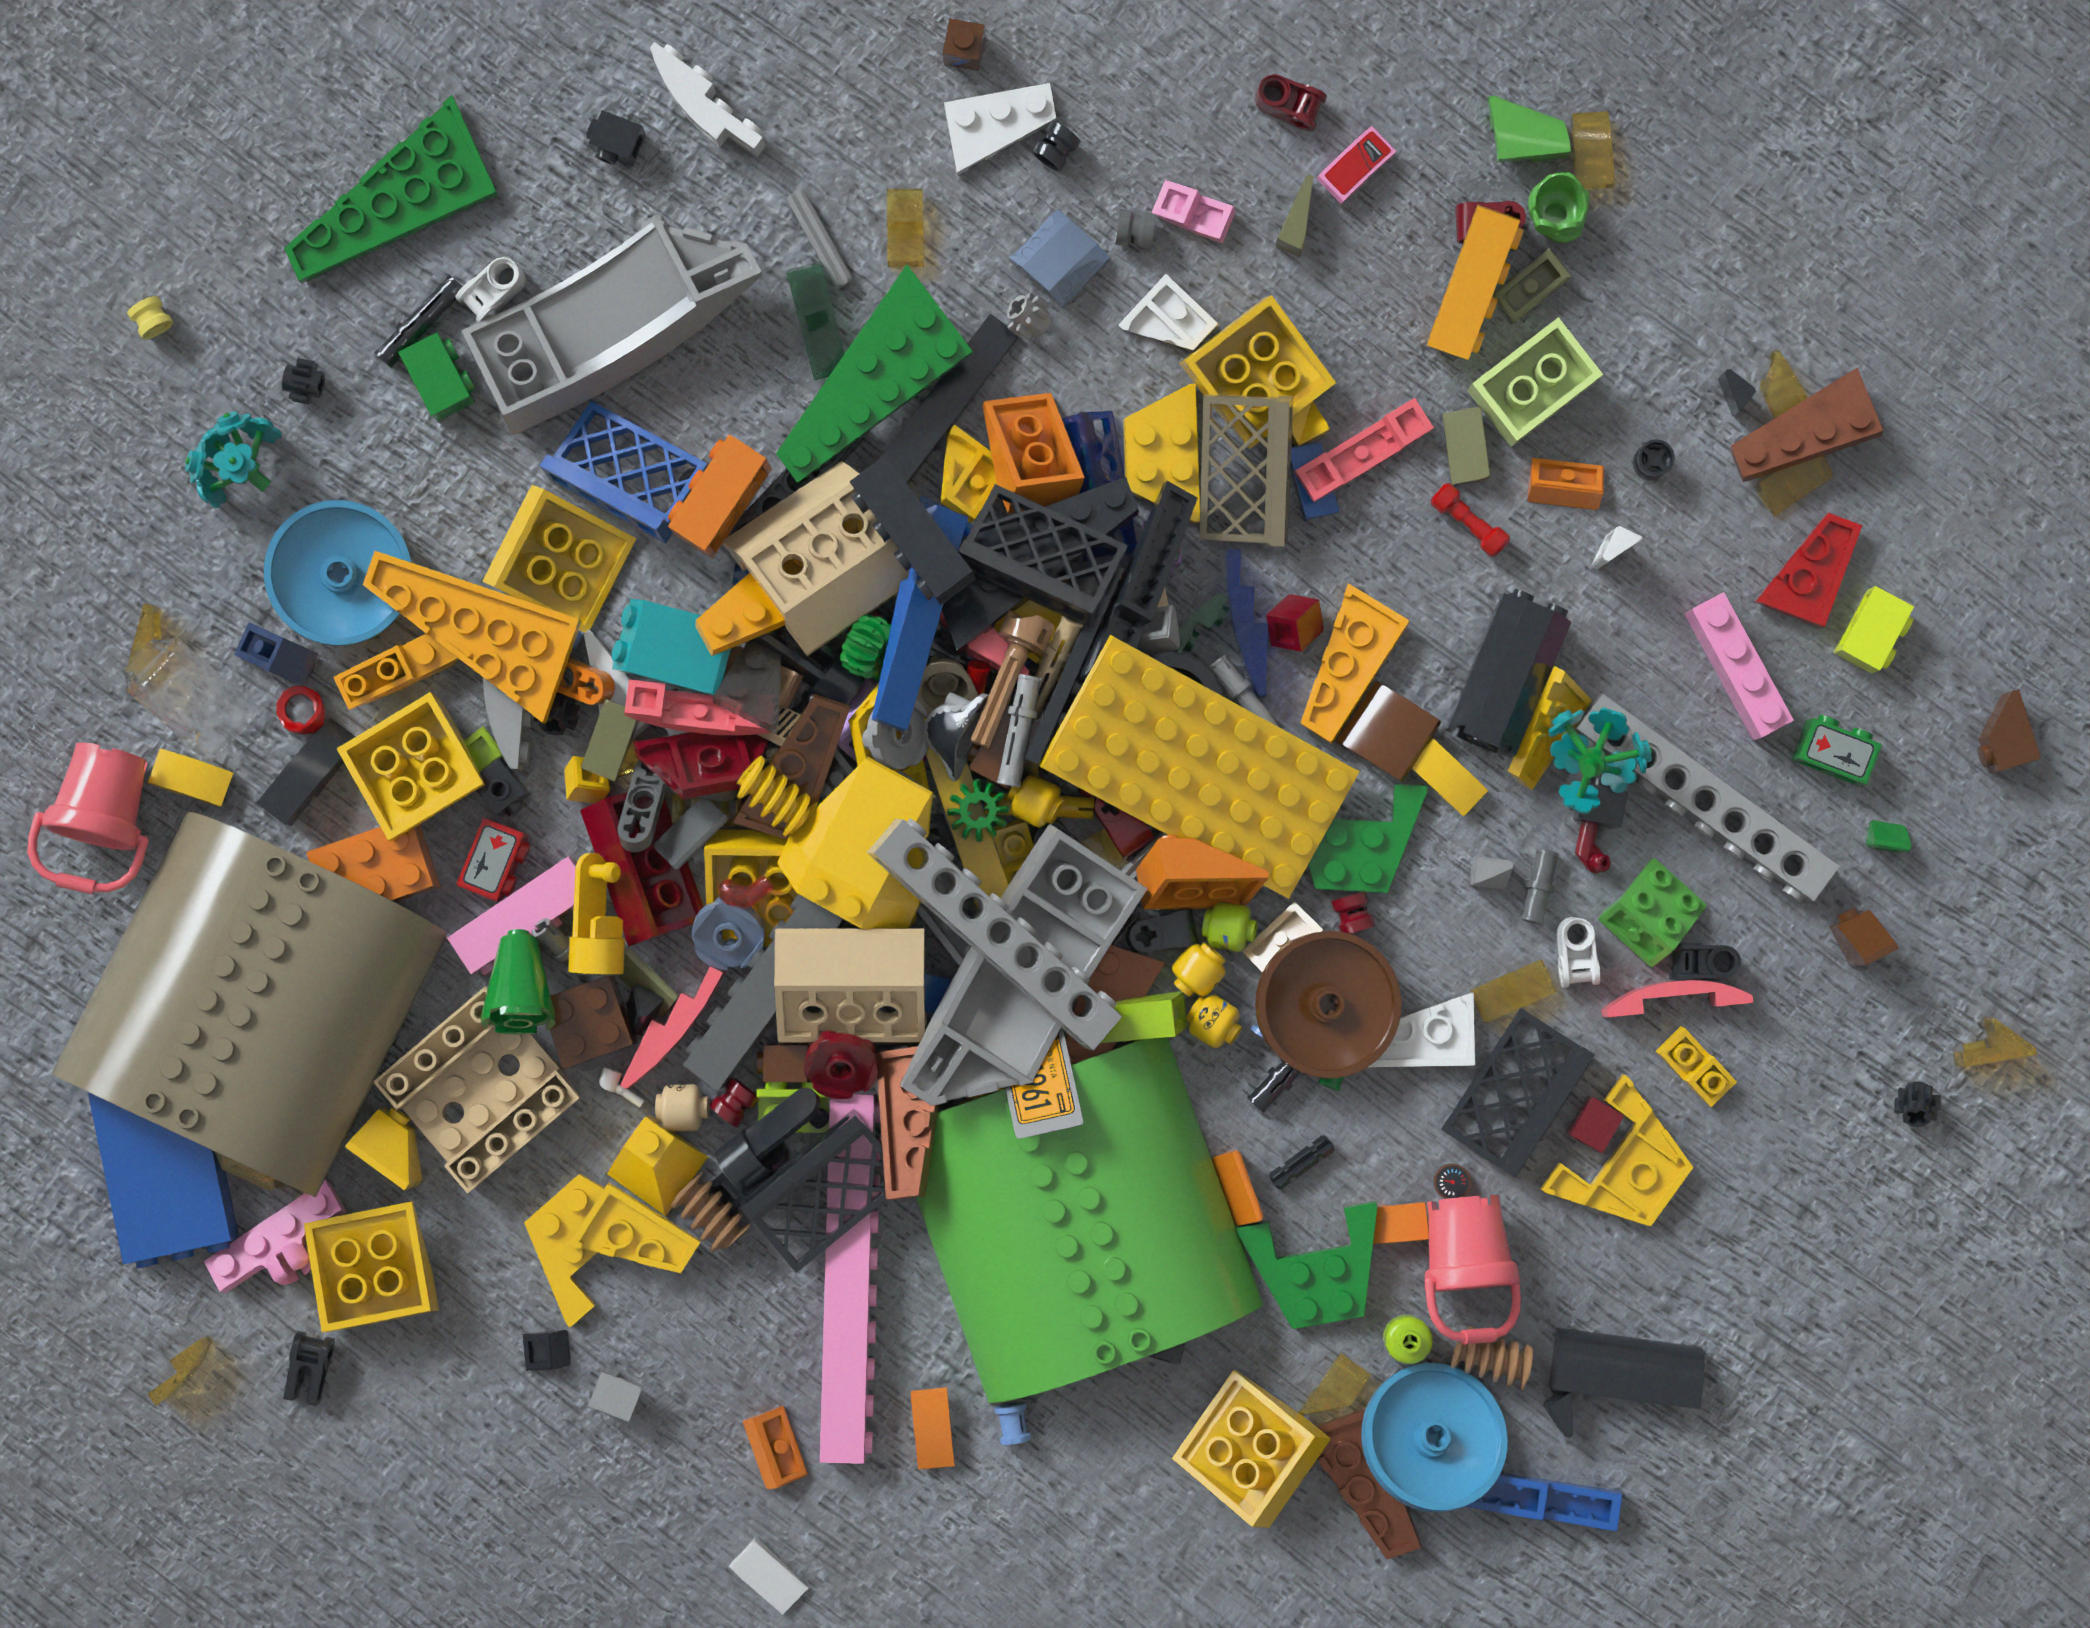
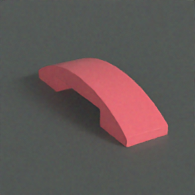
M1413 398L1344 443L1298 468L1294 473L1312 501L1315 502L1395 455L1433 430L1434 427L1416 398Z
M629 679L624 716L647 724L684 732L710 735L764 734L772 732L776 696L739 692L738 698L678 692L666 690L665 683Z
M1697 980L1666 981L1646 985L1623 994L1602 1008L1601 1013L1602 1017L1644 1014L1643 999L1709 993L1710 1006H1727L1753 1003V995L1735 987L1716 982Z

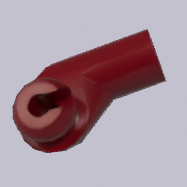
M1581 821L1575 847L1576 856L1588 871L1594 874L1604 873L1610 868L1611 860L1595 844L1599 825Z

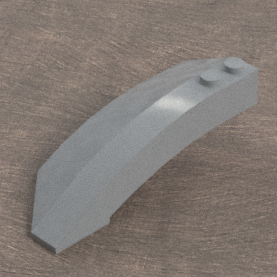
M651 218L652 222L575 275L525 302L461 330L511 435L518 434L611 389L657 361L705 327L763 276L748 245L735 240L729 243L714 239L712 234L686 227L684 230L665 225L664 221Z
M1049 824L1006 888L1001 899L1009 906L1006 912L1013 919L1017 920L1020 917L1036 930L1033 937L1042 945L1048 942L1062 953L1063 957L1060 961L1069 969L1075 966L1090 978L1107 949L1147 891V888ZM1000 922L994 923L990 929V937L994 942L1000 941L1004 936V926ZM1027 946L1021 948L1017 954V961L1022 967L1029 964L1032 957L1031 951ZM970 947L940 1001L900 1086L931 1106L947 1103L946 1101L951 1099L977 1096L1016 1084L1020 1086L1033 1083V1079L1061 1027L977 951ZM1055 971L1049 972L1045 977L1044 984L1048 991L1055 989L1058 985L1059 979ZM1077 996V997L1073 1000L1072 1005H1071V1008L1073 1007V1005L1075 1004V1002H1076V1000H1077V998H1078L1079 996Z

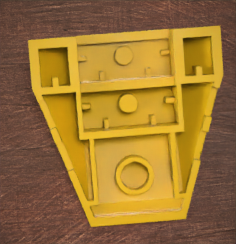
M867 757L815 808L804 824L790 834L777 864L797 894L861 929H909L921 901L866 852L895 819H904L907 822L911 818L927 832L924 836L926 839L929 835L933 792ZM916 847L911 849L907 855L909 866L915 869L920 866L923 860L922 852Z

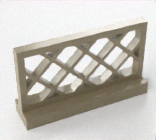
M1227 395L1203 396L1199 540L1270 543V546L1284 547L1287 543L1289 533L1293 396H1278V398ZM1212 404H1225L1236 416L1221 428L1212 418ZM1235 405L1247 406L1242 411H1240ZM1252 406H1268V422L1257 430L1244 414ZM1238 419L1254 434L1240 448L1225 432ZM1211 426H1212L1213 429L1217 432V434H1216L1214 437H1212V438H1211ZM1267 428L1268 440L1261 434ZM1220 436L1235 451L1222 464L1210 453L1211 444ZM1256 438L1267 448V458L1258 466L1243 452ZM1237 455L1252 470L1239 483L1224 468ZM1210 463L1216 468L1211 474ZM1267 464L1265 476L1260 469ZM1219 472L1234 487L1221 500L1209 489L1210 480ZM1255 474L1266 485V493L1256 502L1242 488ZM1236 491L1251 506L1238 519L1223 504ZM1209 498H1210L1211 501L1215 504L1210 510H1209ZM1264 500H1265V512H1264V510L1259 506ZM1217 508L1232 522L1223 532L1208 531L1209 516ZM1255 510L1265 521L1264 534L1250 533L1240 522ZM1235 527H1237L1240 532H1230V531H1231L1232 529H1234Z

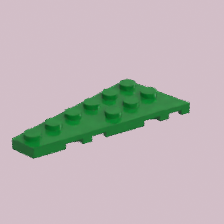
M450 95L443 102L444 105L430 118L426 117L418 125L419 128L405 141L399 142L359 179L360 182L346 195L342 194L334 202L335 205L321 218L315 219L284 248L300 283L309 281L498 195L453 95Z

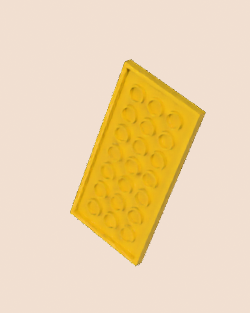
M1112 635L1109 636L1039 763L1041 768L1167 835H1177L1179 838H1194L1267 870L1269 878L1263 886L1288 899L1360 772Z

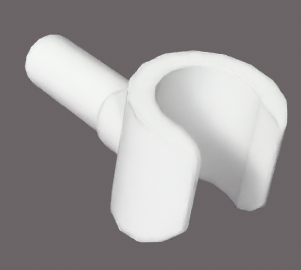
M604 1067L599 1078L600 1086L605 1090L623 1096L640 1108L644 1099L619 1085L622 1073Z

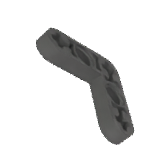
M639 759L634 768L618 825L620 843L624 849L630 852H640L650 846L665 793L678 795L655 773L653 776H647V773L651 772V770ZM740 789L695 798L729 801L738 795ZM642 796H648L654 800L653 804L646 809L637 808L634 806V802ZM636 820H639L641 833H637L635 838H630L629 834L634 833Z

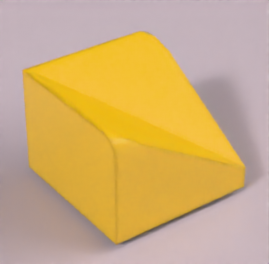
M1313 401L1293 416L1292 441L1295 447L1306 445L1330 431V427Z
M573 756L564 770L566 799L569 801L596 803L606 798L610 792L609 779L582 769L584 757Z

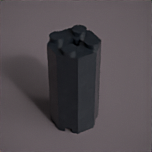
M1514 589L1513 593H1504L1500 596L1445 728L1449 733L1455 731L1456 728L1459 729L1456 737L1485 750L1497 753L1498 748H1505L1507 750L1504 756L1510 758L1515 757L1571 625V621L1566 618L1568 610L1552 603H1548L1547 607L1533 602V595L1518 589Z

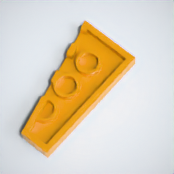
M1348 583L1328 646L1322 658L1319 673L1315 679L1300 723L1301 726L1332 744L1407 629L1410 621Z

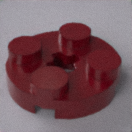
M830 1030L824 1031L819 1035L818 1040L809 1046L806 1052L804 1062L806 1079L808 1077L813 1083V1089L829 1098H853V1093L859 1092L862 1089L863 1093L870 1090L877 1079L878 1058L875 1053V1045L870 1040L862 1039L852 1034L836 1033ZM842 1062L849 1066H844L842 1070H838L835 1063Z

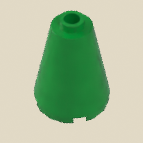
M524 929L509 930L507 935L501 937L481 1013V1025L485 1029H487L488 1024L495 1025L496 1033L512 1035L537 1033V1026L546 1024V1030H549L556 1025V1015L537 938L530 935V932Z

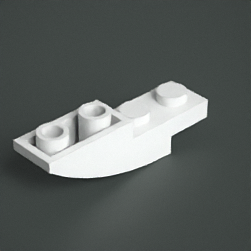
M654 42L650 49L658 71L670 95L689 121L719 148L730 137L758 157L766 146L763 137L760 136L763 131L746 118L741 122L732 116L733 109L719 98H715L714 101L711 100L716 91L713 83H711L713 78L710 74L697 65L693 69L682 62L684 57L670 45L666 44L662 48Z

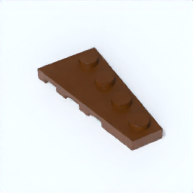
M814 694L768 765L776 767L774 779L780 775L787 777L788 780L785 788L792 784H796L799 787L797 797L804 793L810 796L808 807L818 803L850 710L849 705ZM749 794L734 817L733 823L788 840L790 834L786 837L783 835L786 823L782 822L773 827L771 824L775 814L772 812L762 818L760 814L764 805L760 803L750 808L749 803L752 795Z

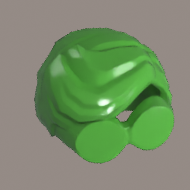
M1570 172L1554 173L1545 177L1532 189L1528 197V211L1536 231L1554 242L1567 243L1578 238L1584 228L1589 210V191Z

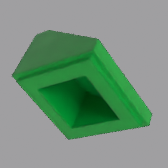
M1876 820L1870 821L1866 840L1868 848L1898 853L1911 850L1910 838L1904 825Z

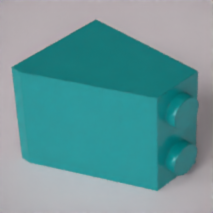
M630 599V603L624 608L621 617L623 629L620 640L616 641L612 650V660L614 661L612 669L654 682L665 683L668 686L681 690L686 689L701 694L718 696L731 649L711 656L695 627L696 619L701 615L646 600Z

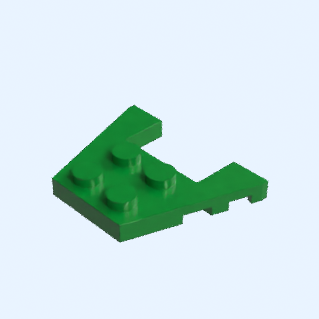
M1394 784L1392 822L1333 819L1308 864L1314 889L1388 893L1427 794L1428 786Z
M1377 1200L1344 1206L1351 1244L1277 1257L1270 1220L1237 1226L1238 1236L1292 1329L1358 1318L1365 1315L1378 1209Z

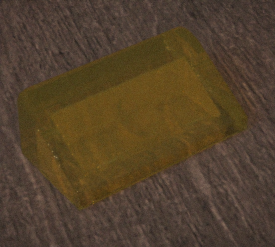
M1821 456L1776 471L1753 488L1774 517L1834 475L1825 456Z

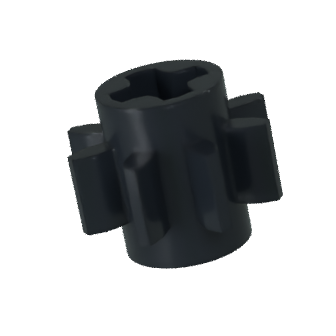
M297 358L296 366L286 365L282 376V390L290 392L288 398L292 399L293 402L309 405L311 397H321L325 385V372L317 370L318 364L315 361Z
M557 692L546 724L534 717V721L539 722L540 728L547 734L563 735L566 727L570 730H575L580 718L577 715L580 705L575 704L574 698Z
M1918 1081L1911 1082L1905 1088H1898V1098H1895L1894 1113H1903V1122L1910 1126H1925L1931 1120H1937V1111L1941 1110V1095H1932L1933 1086L1931 1085L1929 1086L1924 1082Z

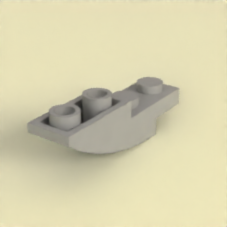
M483 678L487 715L500 752L510 769L523 771L524 763H529L531 743L526 742L527 727L533 726L534 716Z

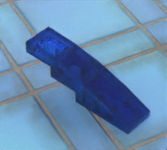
M1226 549V595L1232 631L1242 665L1251 682L1253 691L1257 698H1265L1268 623H1254L1255 586H1240L1241 550Z

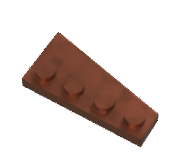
M1110 945L1089 978L1090 981L1087 985L1095 993L1101 990L1113 1000L1145 996L1165 962ZM1081 995L1077 999L1073 1012L1075 1015L1081 1014L1085 1009V1000ZM1068 1033L1065 1037L1071 1064L1110 1051L1117 1043H1099L1093 1051L1082 1047Z
M1364 1408L1316 1426L1331 1438L1318 1457V1462L1325 1472H1328L1340 1489L1339 1492L1360 1518L1359 1521L1387 1560L1419 1549L1422 1543L1408 1507L1397 1501L1381 1487L1366 1462L1361 1438L1362 1421L1366 1410Z

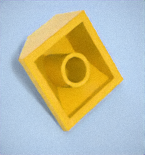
M394 1107L390 1110L387 1108L378 1109L349 1140L345 1147L403 1190L418 1186L422 1181V1173L415 1129L407 1124L410 1118Z
M647 1115L625 1143L607 1175L661 1214L667 1216L672 1209L671 1204L675 1196L693 1180L709 1156L674 1131L666 1130L663 1124L657 1123L656 1118L652 1115Z

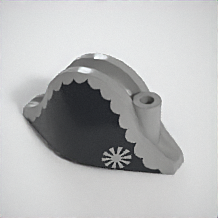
M950 692L945 703L934 709L926 719L924 730L927 743L941 758L949 778L954 782L960 778L967 761L966 759L974 744L970 742L988 699L989 695L983 693L974 700L969 701Z

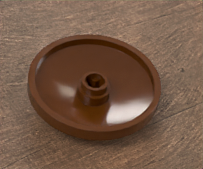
M1338 931L1308 933L1291 940L1280 948L1269 960L1260 976L1255 999L1257 1023L1264 1041L1270 1050L1290 1068L1300 1073L1320 1078L1349 1076L1366 1069L1379 1059L1387 1050L1397 1032L1402 1006L1400 987L1387 959L1367 941L1352 934Z

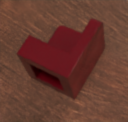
M1289 594L1266 614L1270 643L1274 647L1302 652L1324 631L1319 599Z
M1587 1096L1567 1129L1566 1134L1596 1152L1603 1154L1620 1125L1623 1115L1596 1098Z

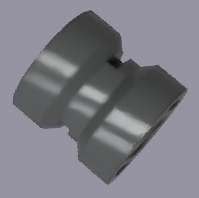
M1121 209L1115 245L1127 246L1130 243H1134L1140 249L1151 250L1156 214L1144 213L1142 216H1136L1132 210Z

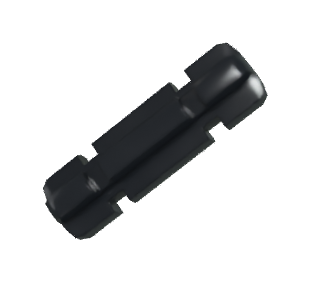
M1320 1136L1312 1142L1313 1145L1310 1148L1306 1146L1284 1162L1285 1166L1282 1168L1279 1166L1270 1172L1269 1178L1277 1189H1283L1291 1183L1290 1180L1293 1177L1297 1179L1319 1163L1318 1159L1321 1157L1326 1158L1334 1152L1335 1148L1327 1136Z

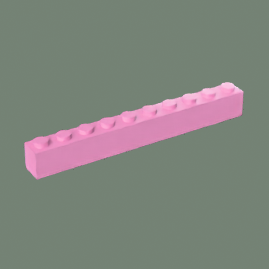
M853 1093V1098L849 1099L830 1098L829 1128L851 1110L855 1109L875 1135V1123L881 1124L879 1102H876V1093ZM862 1135L851 1144L850 1158L871 1159L872 1144ZM846 1149L837 1156L845 1157ZM876 1151V1160H881V1155ZM828 1163V1181L842 1183L844 1163ZM849 1163L847 1183L868 1185L870 1165ZM874 1175L873 1185L880 1186V1175ZM827 1187V1207L840 1208L841 1188ZM846 1189L844 1209H861L866 1205L867 1191ZM872 1191V1199L880 1192ZM879 1211L869 1213L826 1248L820 1463L864 1464L866 1454H872L873 1432L866 1431L867 1417L874 1416V1395H868V1380L875 1379V1358H869V1343H876V1321H870V1307L877 1306V1285H871V1270L878 1269V1248H872V1233H879ZM827 1213L826 1233H831L838 1227L839 1214ZM844 1215L843 1222H845L852 1215Z

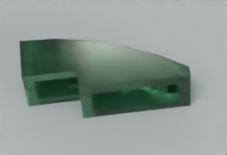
M820 261L786 270L814 380L829 377L845 354L822 262Z

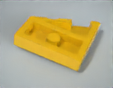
M954 424L948 431L946 439L941 503L950 510L967 516V522L970 524L983 508L995 484L997 485L991 451Z

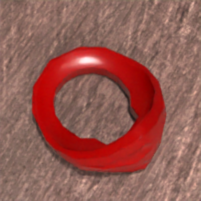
M301 685L292 686L282 692L276 703V714L283 727L289 732L298 735L315 734L325 723V708L320 694ZM305 695L313 702L315 714L305 724L293 722L287 715V704L294 696Z

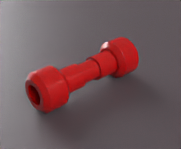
M1445 483L1430 499L1431 506L1439 513L1445 514L1448 512L1458 522L1461 521L1471 530L1470 533L1481 541L1480 549L1488 556L1496 557L1509 543L1510 535L1500 526L1492 528L1482 518L1479 519L1470 511L1471 508L1459 499L1460 491L1451 483Z

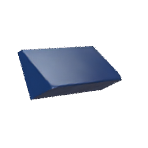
M1322 443L1293 447L1291 450V473L1304 521L1339 513L1334 492L1313 502L1294 473L1295 470L1324 453Z

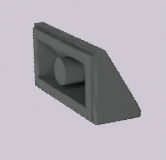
M700 798L654 843V849L675 870L679 869L728 821V817L710 800Z

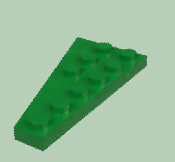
M906 264L776 452L778 458L798 484L973 354L971 348L908 264Z

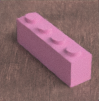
M1724 592L1684 613L1752 740L1762 738L1794 721Z
M566 857L447 937L470 974L481 972L483 976H486L492 972L500 938L507 935L509 930L524 929L532 935L533 929L540 932L535 925L544 918H549L557 928L563 924L560 918L570 911H574L575 868L577 862L573 857Z

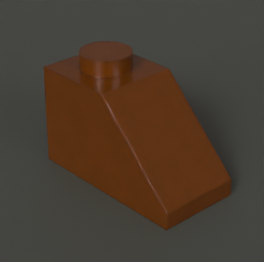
M2019 689L2001 695L1979 737L1978 756L1983 767L1988 768L1989 773L2041 759Z
M1856 907L1850 908L1836 916L1838 922L1829 926L1849 965H1868L1899 949L1894 939L1870 910L1858 911Z

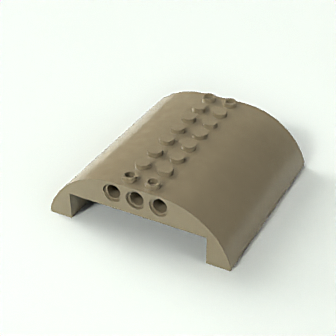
M187 812L51 1074L316 1198L448 932L399 904L310 861L215 819L194 812Z

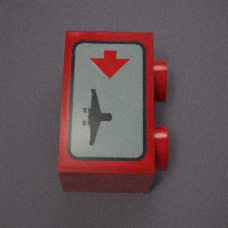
M483 817L456 885L501 902L505 896H510L517 883V877L513 875L518 862L522 864L525 862L531 848V844L527 842L529 834Z

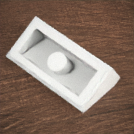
M1621 526L1616 527L1604 537L1592 563V568L1599 569L1638 543L1643 537Z

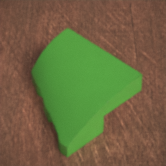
M1496 96L1488 97L1491 131H1494L1497 163L1531 159V162L1566 159L1569 156L1571 147L1568 131L1563 120Z

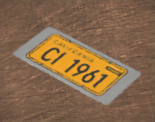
M1060 1028L1033 1079V1083L1005 1087L1014 1132L1018 1139L1083 1124L1063 1029Z

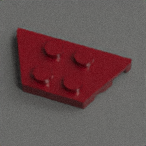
M688 732L634 742V752L639 760L682 799L740 789L741 786L737 784V781L759 756L765 758L770 741L757 734L710 735Z

